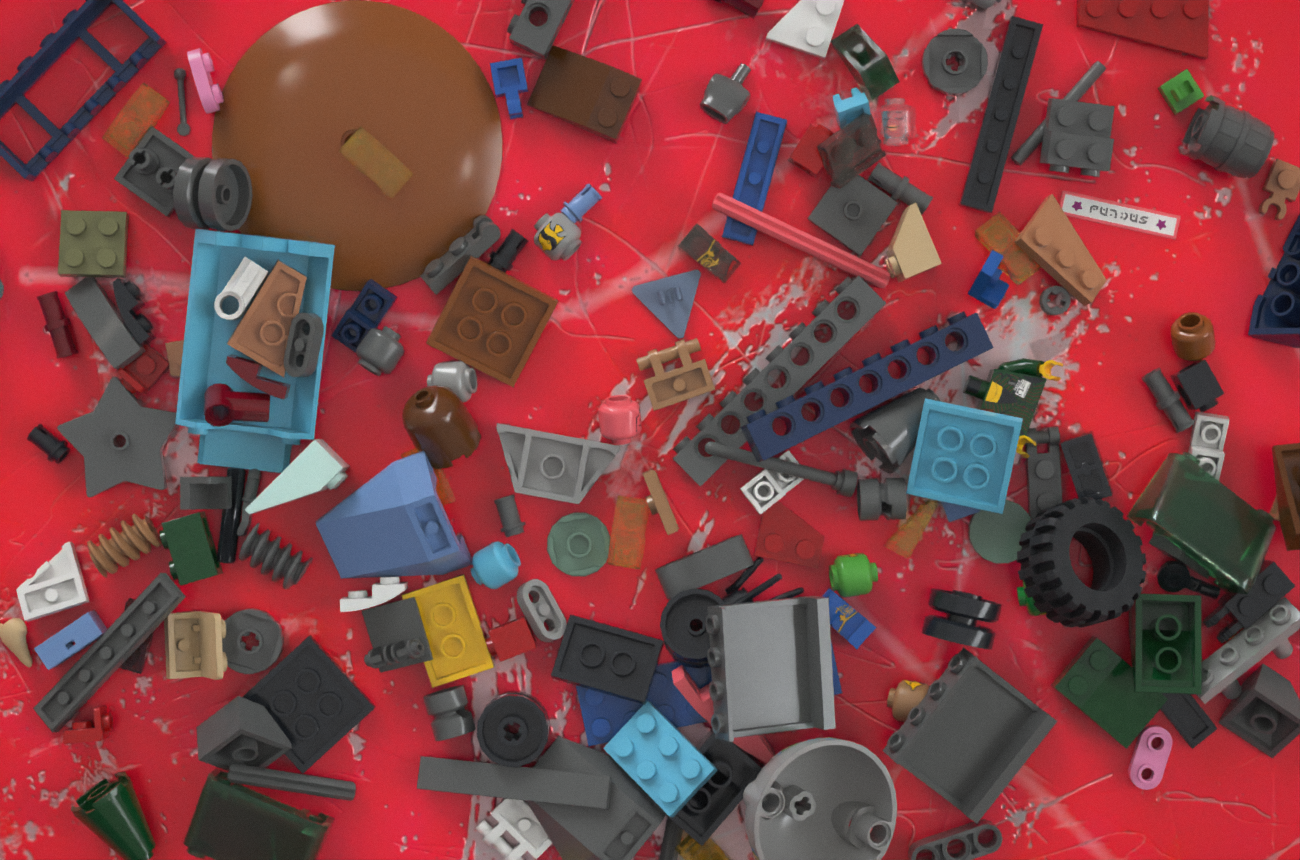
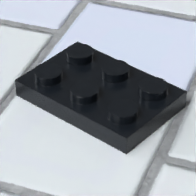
M570 615L551 677L552 679L645 705L664 641Z

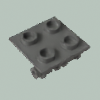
M415 597L362 611L373 647L364 657L365 664L368 667L379 668L381 673L433 660Z

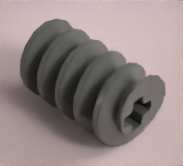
M258 523L244 541L239 559L244 561L252 556L250 561V567L252 568L263 563L261 574L267 575L273 570L272 581L278 582L284 577L283 588L287 590L299 582L312 563L313 558L311 557L304 563L301 562L303 551L300 550L292 556L290 554L291 543L281 549L279 546L282 537L278 536L274 540L269 541L271 530L267 529L259 534L260 523Z

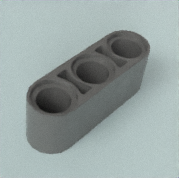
M739 534L655 569L667 600H670L680 592L705 586L754 565V562L742 534Z
M982 819L977 824L971 822L917 840L909 847L908 858L909 860H916L918 852L927 849L932 851L931 860H972L997 851L1002 843V834L994 823ZM984 829L993 830V839L986 844L979 843V833ZM953 839H959L963 842L961 851L956 854L947 852V845Z

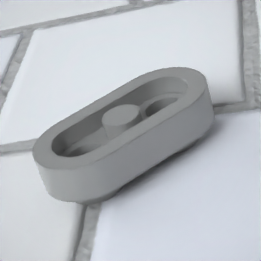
M532 579L523 583L517 590V602L536 637L543 642H552L561 638L567 627L566 619L549 587L538 579ZM528 594L532 595L533 602H531ZM544 622H546L549 627L548 631L544 626Z

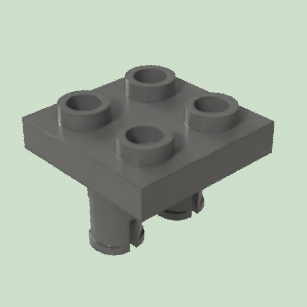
M151 126L137 147L131 151L129 158L114 179L165 216L170 217L175 210L173 188L179 167L186 159L195 156Z

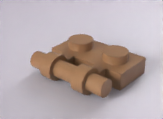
M697 338L686 342L684 339L675 342V346L658 352L657 349H653L647 352L648 355L636 359L640 371L651 367L654 370V377L643 380L654 411L715 390L705 359L692 363L689 354L701 350ZM677 358L681 359L683 367L664 372L663 363Z

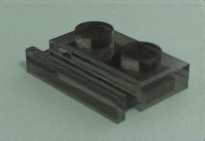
M862 113L817 146L825 170L832 178V182H830L832 187L842 188L886 155L885 151L881 150L880 143L882 142L871 114Z

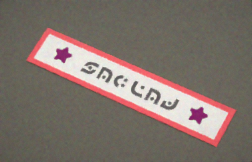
M1065 190L1062 192L1060 207L1066 216L1174 240L1177 237L1181 218L1178 215Z

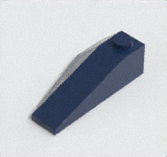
M1299 214L1283 246L1284 254L1277 268H1272L1268 275V278L1271 280L1263 296L1258 295L1254 303L1248 332L1250 337L1294 348H1300Z

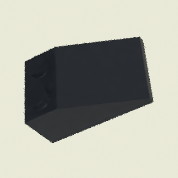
M712 729L696 748L718 769L715 774L673 818L669 817L655 801L652 802L653 805L701 846L743 799L745 788L749 783L756 780L757 775L764 767L753 755L742 750L733 742L716 739Z

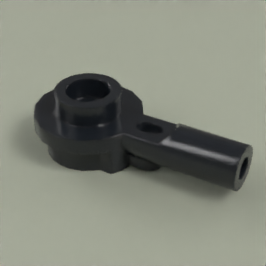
M1178 561L1165 562L1158 571V584L1165 591L1178 592L1187 588L1213 599H1217L1220 594V587L1190 576L1187 567Z

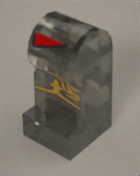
M697 223L678 245L679 250L724 284L741 265L739 260L724 249L718 241Z

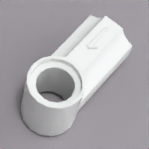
M244 257L223 291L216 297L214 302L216 313L226 320L241 318L250 301L269 274V271ZM229 296H234L239 302L238 311L232 315H227L222 309L223 300Z

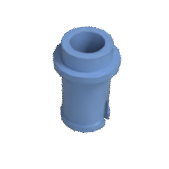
M586 184V187L569 203L564 202V207L560 210L561 213H564L574 223L577 221L581 223L583 221L582 216L602 199L601 195L590 184Z

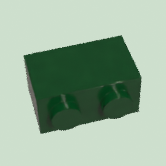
M205 511L162 523L163 530L160 531L161 542L165 549L170 550L173 560L169 562L170 572L173 579L179 581L180 586L223 573L221 564L217 561V551Z

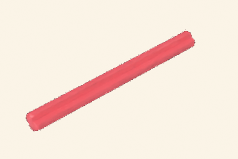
M718 193L713 200L712 208L724 215L851 275L860 276L864 281L879 288H885L888 284L890 274L882 268L723 193Z

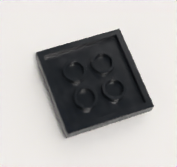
M311 635L242 697L266 708L291 742L292 748L284 754L302 773L308 770L376 707Z

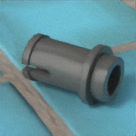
M514 495L494 500L503 526L500 531L504 532L506 537L523 533V526L526 525L525 522H521Z

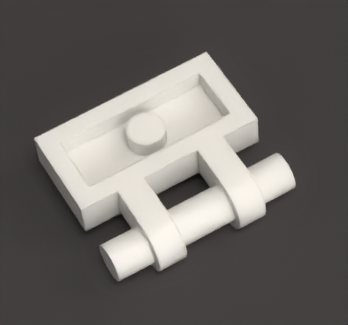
M504 798L490 813L499 823L492 828L483 819L475 828L483 836L482 841L488 847L492 845L504 857L503 860H524L521 856L526 851L537 860L552 844L528 803L524 800ZM506 830L519 842L516 847L512 848L501 837Z

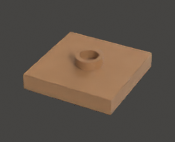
M651 469L643 472V477L651 494L645 498L652 515L659 513L667 535L677 532L679 529L656 471Z

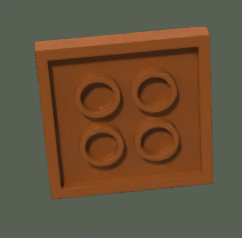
M470 256L426 344L514 387L558 300Z

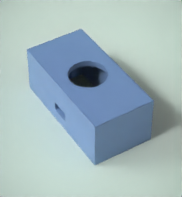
M93 610L87 612L35 647L34 650L46 668L50 670L100 638L107 630V627L97 612Z

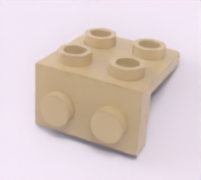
M206 611L170 613L164 620L166 678L205 677L214 680L223 679V672L227 670V656L222 650V639L226 637V624L221 619V615Z

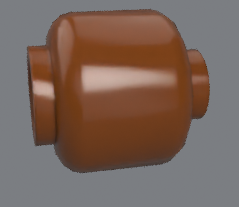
M1189 312L1181 315L1172 324L1170 334L1173 349L1181 359L1199 361L1209 356L1215 349L1214 328L1211 320L1206 316Z

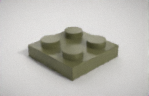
M61 210L58 274L61 277L126 278L129 214L119 211Z

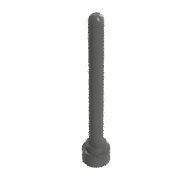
M712 441L705 445V451L710 455L830 485L839 495L852 497L857 485L858 474L854 471L843 469L842 471L832 473L774 457L757 462L751 451Z

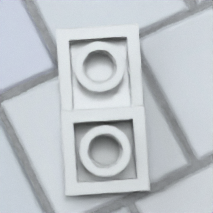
M1196 411L1190 438L1185 478L1186 480L1218 485L1225 457L1223 448L1230 419L1228 416Z
M789 450L778 457V459L799 464ZM763 469L741 487L740 490L760 515L804 479Z
M399 576L380 577V583L372 585V596H368L366 590L348 591V597L340 599V612L357 611L382 604L408 588V582H400Z

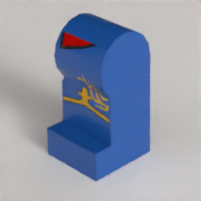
M829 588L821 597L829 598L830 625L851 645L858 649L876 627Z

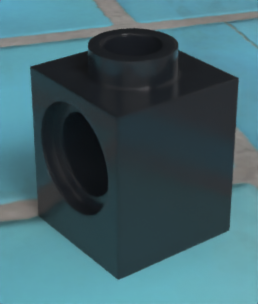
M1206 360L1196 361L1170 376L1189 410L1199 408L1201 412H1204L1217 405L1218 401L1216 398L1224 394Z

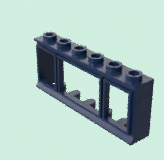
M85 0L86 2L78 11L74 9L65 16L62 21L63 26L55 34L50 33L42 40L39 45L41 49L33 57L28 56L17 67L19 72L10 81L7 79L0 84V119L18 103L52 136L27 164L0 140V155L24 179L33 182L167 43L123 0ZM113 2L149 36L123 64L87 31ZM80 37L115 73L59 129L24 95Z

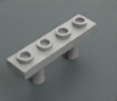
M1283 597L1247 629L1240 631L1202 662V694H1196L1201 701L1206 704L1220 692L1228 699H1235L1242 692V687L1237 678L1267 654L1273 651L1274 655L1279 659L1289 657L1293 652V647L1288 638L1300 629V612Z

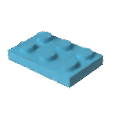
M649 701L633 715L603 748L672 818L718 770Z

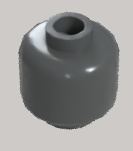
M384 326L382 331L375 328L369 329L356 349V354L360 358L357 363L376 376H380L381 373L390 374L405 352L402 344L398 342L401 336Z

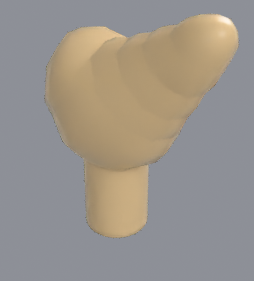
M12 618L5 624L0 623V638L4 645L25 666L31 667L33 661L26 643L27 626L20 618Z

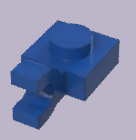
M522 58L490 63L496 98L506 96L511 120L523 118L519 93L528 92Z

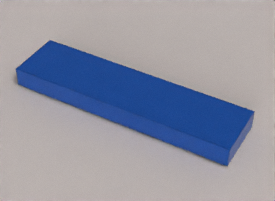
M756 112L733 198L762 212L787 120ZM727 216L722 238L753 246L757 230Z

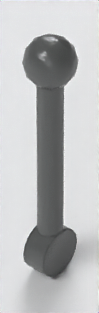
M177 68L174 71V77L178 82L180 124L177 127V132L182 136H187L191 132V127L187 124L184 79L187 73L183 68Z

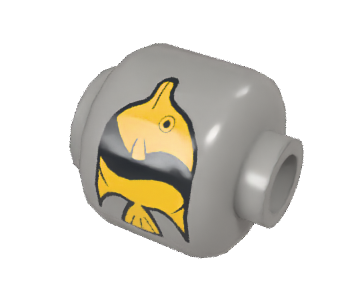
M559 212L552 216L546 213L534 225V228L537 230L534 236V243L551 260L562 258L566 261L582 244L580 228L564 213Z

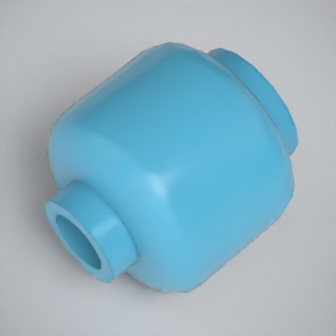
M495 541L474 554L471 574L479 585L484 584L490 589H498L517 577L521 561L518 553L510 544Z

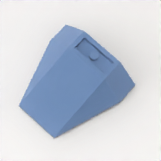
M425 451L392 462L316 521V526L341 579L444 575L473 565L472 556L462 534L456 536L436 492L437 477Z

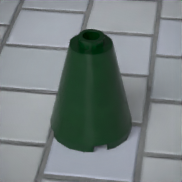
M125 771L114 774L117 780L111 783L105 778L76 800L79 807H71L74 816L124 860H149L153 856L152 850L156 844L131 779Z

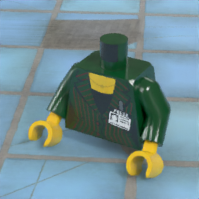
M1025 358L1003 362L998 369H991L987 381L969 375L963 393L980 399L976 409H993L994 413L1023 418L1016 452L1024 458H1029L1030 455L1022 451L1023 446L1026 443L1036 446V442L1026 435L1046 380L1059 381L1061 379L1051 375L1053 366L1063 367V364L1054 360L1044 362Z

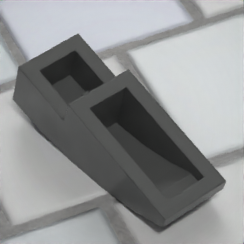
M85 277L65 292L78 317L114 369L124 368L146 352L145 348L133 337L120 311L94 277Z

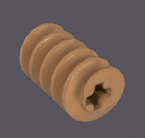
M133 514V526H130L124 520L121 521V533L113 527L109 528L111 539L109 540L103 534H99V546H96L91 540L87 542L89 555L98 571L105 578H107V571L111 574L118 571V564L122 567L129 565V557L133 560H138L140 558V551L145 554L151 552V544L156 547L162 545L157 529L147 516L142 520L136 514Z

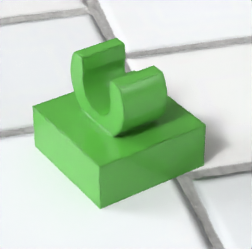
M1188 69L1158 87L1174 115L1204 97Z

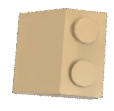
M917 203L910 205L903 211L886 252L888 258L884 260L890 277H896L898 282L942 264Z

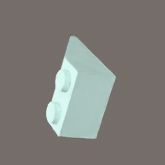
M315 439L245 511L248 514H253L327 490L328 488L335 490L347 479L348 475L345 471L350 466L323 439Z

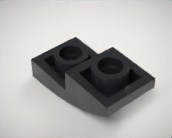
M117 278L113 281V288L121 316L136 341L140 345L149 344L156 338L151 332L154 327L142 313L138 316L136 314L145 305L139 298L143 293L133 281L129 280L126 282L123 279Z

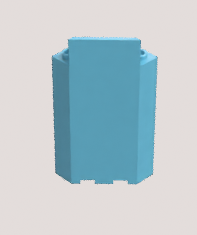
M195 229L175 424L188 427V433L200 434L197 463L249 470L255 468L259 471L282 473L290 465L292 445H300L301 439L314 440L335 245ZM244 257L269 271V273L279 259L307 277L299 313H315L323 322L324 332L316 369L309 377H292L287 371H285V375L282 377L262 365L260 376L291 385L288 397L284 400L270 395L269 421L233 420L226 426H213L206 421L204 415L205 392L209 386L221 383L231 387L234 392L265 393L247 383L227 365V356L231 354L250 360L253 359L227 344L242 317L237 320L221 318L214 308L215 299L223 291ZM256 294L254 295V297H253L252 300L250 301L249 305L247 306L246 311H247L248 307L250 306V304L252 303L253 299L255 298ZM234 296L225 298L222 302L223 312L227 315L236 313L239 309L238 299Z

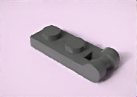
M486 215L476 217L473 222V229L464 237H459L453 241L449 250L441 258L431 261L426 266L425 272L420 275L421 278L437 295L462 273L470 256L480 257L500 238L501 232L499 227Z
M1048 427L1045 431H1036V428H1029L1026 435L1036 442V446L1031 443L1025 444V453L1030 455L1029 458H1026L1028 511L1031 519L1035 518L1036 514L1042 510L1062 503L1060 433L1058 427ZM1047 443L1048 453H1037V444Z

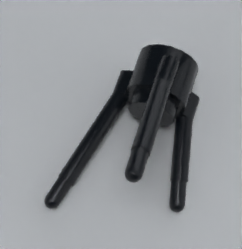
M758 557L754 561V565L748 567L734 584L725 589L728 595L723 597L722 600L725 604L754 602V597L781 580L782 575H775L750 592L745 587L739 590L763 562V557ZM800 587L769 600L793 598L802 594L804 589Z

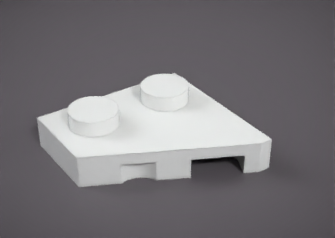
M800 0L767 33L766 40L825 59L844 0Z
M65 543L58 554L49 562L46 561L37 569L36 574L32 578L27 579L16 589L24 621L29 622L90 602L74 543Z

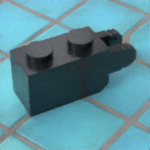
M1263 560L1217 602L1219 606L1204 619L1203 623L1207 628H1210L1228 614L1233 621L1217 635V639L1223 643L1241 628L1247 629L1291 591L1295 585L1274 561Z

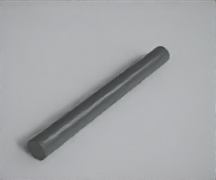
M1096 61L1063 100L1079 101L1106 70V67L1099 61ZM1046 118L1012 155L1011 159L1017 165L1021 166L1043 141Z

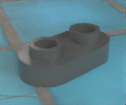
M299 313L291 322L284 355V367L292 377H309L316 369L324 326L321 318L315 313Z

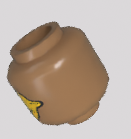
M902 680L896 689L891 688L887 707L892 708L893 717L897 721L905 722L912 708L919 705L928 693L930 686L916 681Z

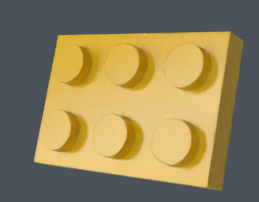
M464 574L402 595L403 600L415 597L433 656V660L424 662L432 688L495 667Z

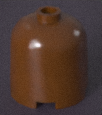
M441 385L425 387L413 394L404 406L402 413L404 427L418 453L425 451L432 468L452 467L451 461L458 459L463 454L468 458L478 447L481 434L478 431L477 423L460 397L451 388Z

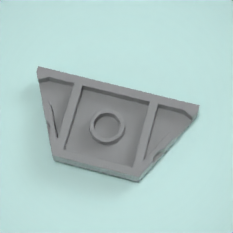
M497 423L496 427L515 493L579 504L620 450L618 445L500 423Z

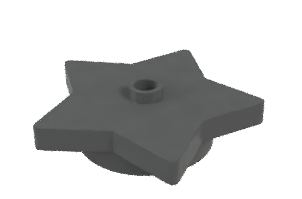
M112 377L93 412L57 427L58 431L84 457L86 494L88 497H94L125 481L159 490L167 488L162 450L177 426L175 424L176 412L143 407L136 397L123 386L119 377ZM118 435H123L126 439L123 447H118L116 444Z

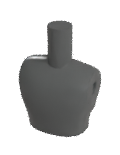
M740 63L731 78L721 74H714L705 89L704 97L700 103L701 109L713 119L727 124L735 115L743 110L749 101L751 94L741 84L751 69L747 65Z

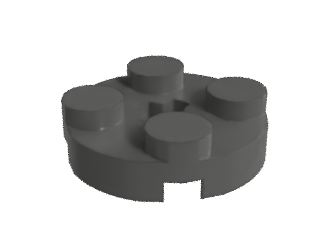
M963 29L942 31L931 39L922 56V70L928 84L933 89L947 95H961L975 88L986 74L988 66V56L983 44L973 34ZM953 53L957 54V58L964 62L963 65L958 66L957 71L951 70V66L946 65V60L950 59Z
M248 608L235 612L225 620L226 637L222 639V650L226 653L228 667L239 673L254 674L266 670L278 660L283 649L284 637L280 623L272 615L260 609ZM253 632L256 634L255 638L259 640V645L253 646L251 650L246 649V643L242 641V637L249 636Z

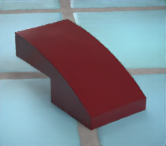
M232 354L227 356V365L247 383L271 396L283 400L288 397L291 385L260 376L262 364Z

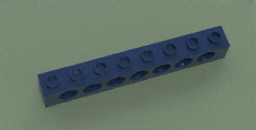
M965 311L947 319L949 326L938 330L937 326L934 325L918 333L921 339L912 344L906 339L891 346L892 353L881 358L880 353H877L862 360L863 368L853 372L851 367H848L834 374L835 381L824 386L822 381H819L805 388L804 390L807 395L797 400L791 395L776 402L775 404L778 409L768 414L762 409L746 417L749 423L742 426L741 429L757 462L764 461L994 348L978 314L974 313L967 316ZM948 334L954 336L957 340L955 351L948 349L945 344V338ZM919 348L925 349L929 354L927 365L921 364L917 359ZM890 362L897 363L901 369L898 379L892 378L888 372ZM862 376H866L872 381L870 393L862 391L859 386ZM833 390H838L843 394L844 403L841 407H836L831 402L830 395ZM804 404L811 405L815 410V418L812 421H807L802 416L801 410ZM775 418H781L786 423L787 429L783 436L777 435L773 431L772 423Z

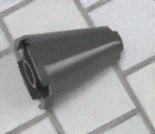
M919 387L855 419L850 424V427L855 428L851 433L858 446L871 461L875 457L883 463L879 468L884 472L894 473L915 447L925 398L940 401L939 397L931 389L925 390Z

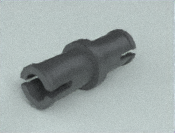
M878 162L868 178V181L875 183L892 194L891 198L897 201L899 199L909 206L917 203L921 215L933 199V196H929L909 183L910 179L904 176L901 178L881 165L880 162Z
M1160 368L1152 370L1142 378V381L1145 382L1157 401L1156 407L1158 410L1164 411L1175 428L1176 433L1182 432L1194 424L1195 421L1190 417L1179 400L1181 395L1178 391H1173Z

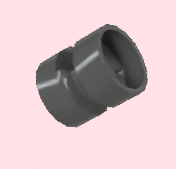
M876 478L858 479L857 506L859 520H878L881 515H884L887 520L906 519L907 497L905 479L885 478L883 483H879Z
M464 685L443 689L423 697L428 715L434 717L431 727L435 741L461 736L476 729L471 711L465 710L468 699Z

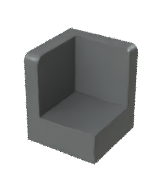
M180 477V510L231 509L232 477Z

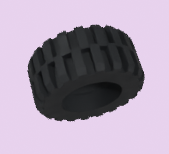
M1081 497L1044 509L1028 522L1025 527L1026 532L1021 535L1019 545L1022 546V549L1017 551V562L1021 564V570H1018L1020 580H1024L1026 585L1024 591L1028 598L1032 597L1035 603L1033 605L1041 613L1047 612L1046 617L1055 623L1060 622L1066 627L1078 626L1081 628L1114 619L1127 612L1142 591V587L1139 585L1144 583L1146 571H1143L1146 557L1145 553L1142 554L1140 545H1143L1140 536H1136L1133 532L1135 527L1131 521L1124 520V514L1116 507L1110 508L1108 502L1101 499L1095 500L1092 497ZM1072 537L1085 547L1091 558L1093 581L1090 588L1081 582L1072 568L1069 554Z

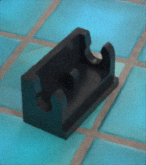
M1093 431L1075 438H1069L1060 443L1078 498L1092 497L1098 500L1113 495V489Z

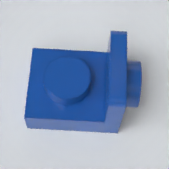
M992 250L968 294L996 309L1009 285L999 279L1003 271L997 268L1004 256Z

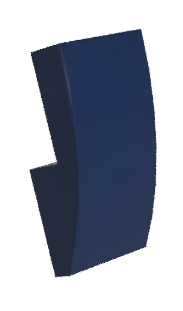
M370 279L351 308L346 311L331 336L356 353L357 347L368 330L372 328L377 329L394 304L397 296Z

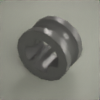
M1060 286L1047 288L1042 292L1039 300L1041 309L1048 315L1053 316L1067 311L1071 302L1068 291ZM1049 293L1052 295L1061 294L1063 297L1060 302H1063L1061 308L1057 306L1050 308L1047 302L1051 301L1047 299Z

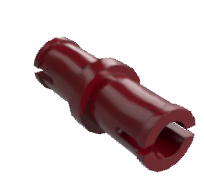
M58 291L38 296L37 299L47 324L44 328L46 332H50L57 353V359L78 353L68 325H71L69 318H65L58 297Z

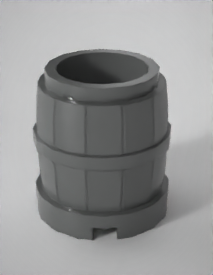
M1213 95L1208 96L1204 101L1210 104L1205 110L1197 109L1187 128L1183 142L1188 143V148H1181V153L1193 160L1200 159L1213 166L1219 172H1226L1242 179L1254 177L1270 153L1274 141L1273 130H1271L1268 124L1252 116L1249 112L1226 105L1223 100Z

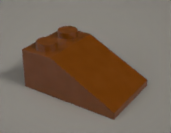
M553 45L527 105L613 143H617L641 88L642 79L610 65Z
M1300 443L1275 445L1272 447L1279 521L1287 551L1300 550Z

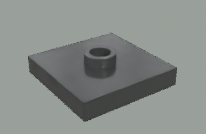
M845 165L807 219L858 256H861L898 202Z

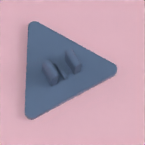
M692 270L636 285L632 288V293L677 338L681 339L685 335L701 273L699 270Z

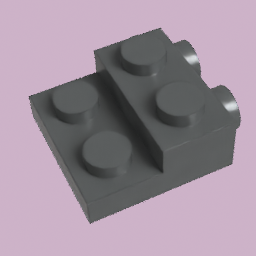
M1049 98L1040 163L1050 164L1049 171L1069 173V167L1081 168L1080 175L1100 177V171H1110L1114 139H1110L1115 106Z

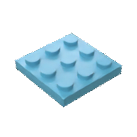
M925 398L906 494L1003 514L1023 418Z

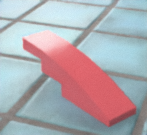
M684 666L677 667L671 671L674 685L690 705L711 725L714 710L713 700L709 693L710 683L699 689ZM764 734L734 738V744L765 763H768L775 756V751Z

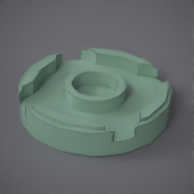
M1005 500L1003 514L980 510V512L972 515L968 525V538L974 550L983 559L996 564L1010 563L1017 560V551L1022 549L1019 541L1022 533L1026 532L1025 527L1031 518L1019 504Z
M573 512L561 517L552 526L547 538V551L552 563L560 571L571 576H588L597 572L606 563L611 552V537L607 527L597 517L586 512Z

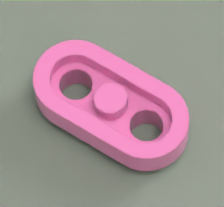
M201 48L188 51L189 64L206 114L219 111V103L224 102L219 84L213 85L210 72L215 71L209 52L203 54Z
M1150 725L1145 727L1138 736L1128 767V776L1130 781L1140 789H1153L1162 780L1172 748V737L1166 729L1158 725ZM1155 737L1161 738V745L1158 748L1151 746V741ZM1145 768H1150L1152 771L1148 779H1143L1141 776Z

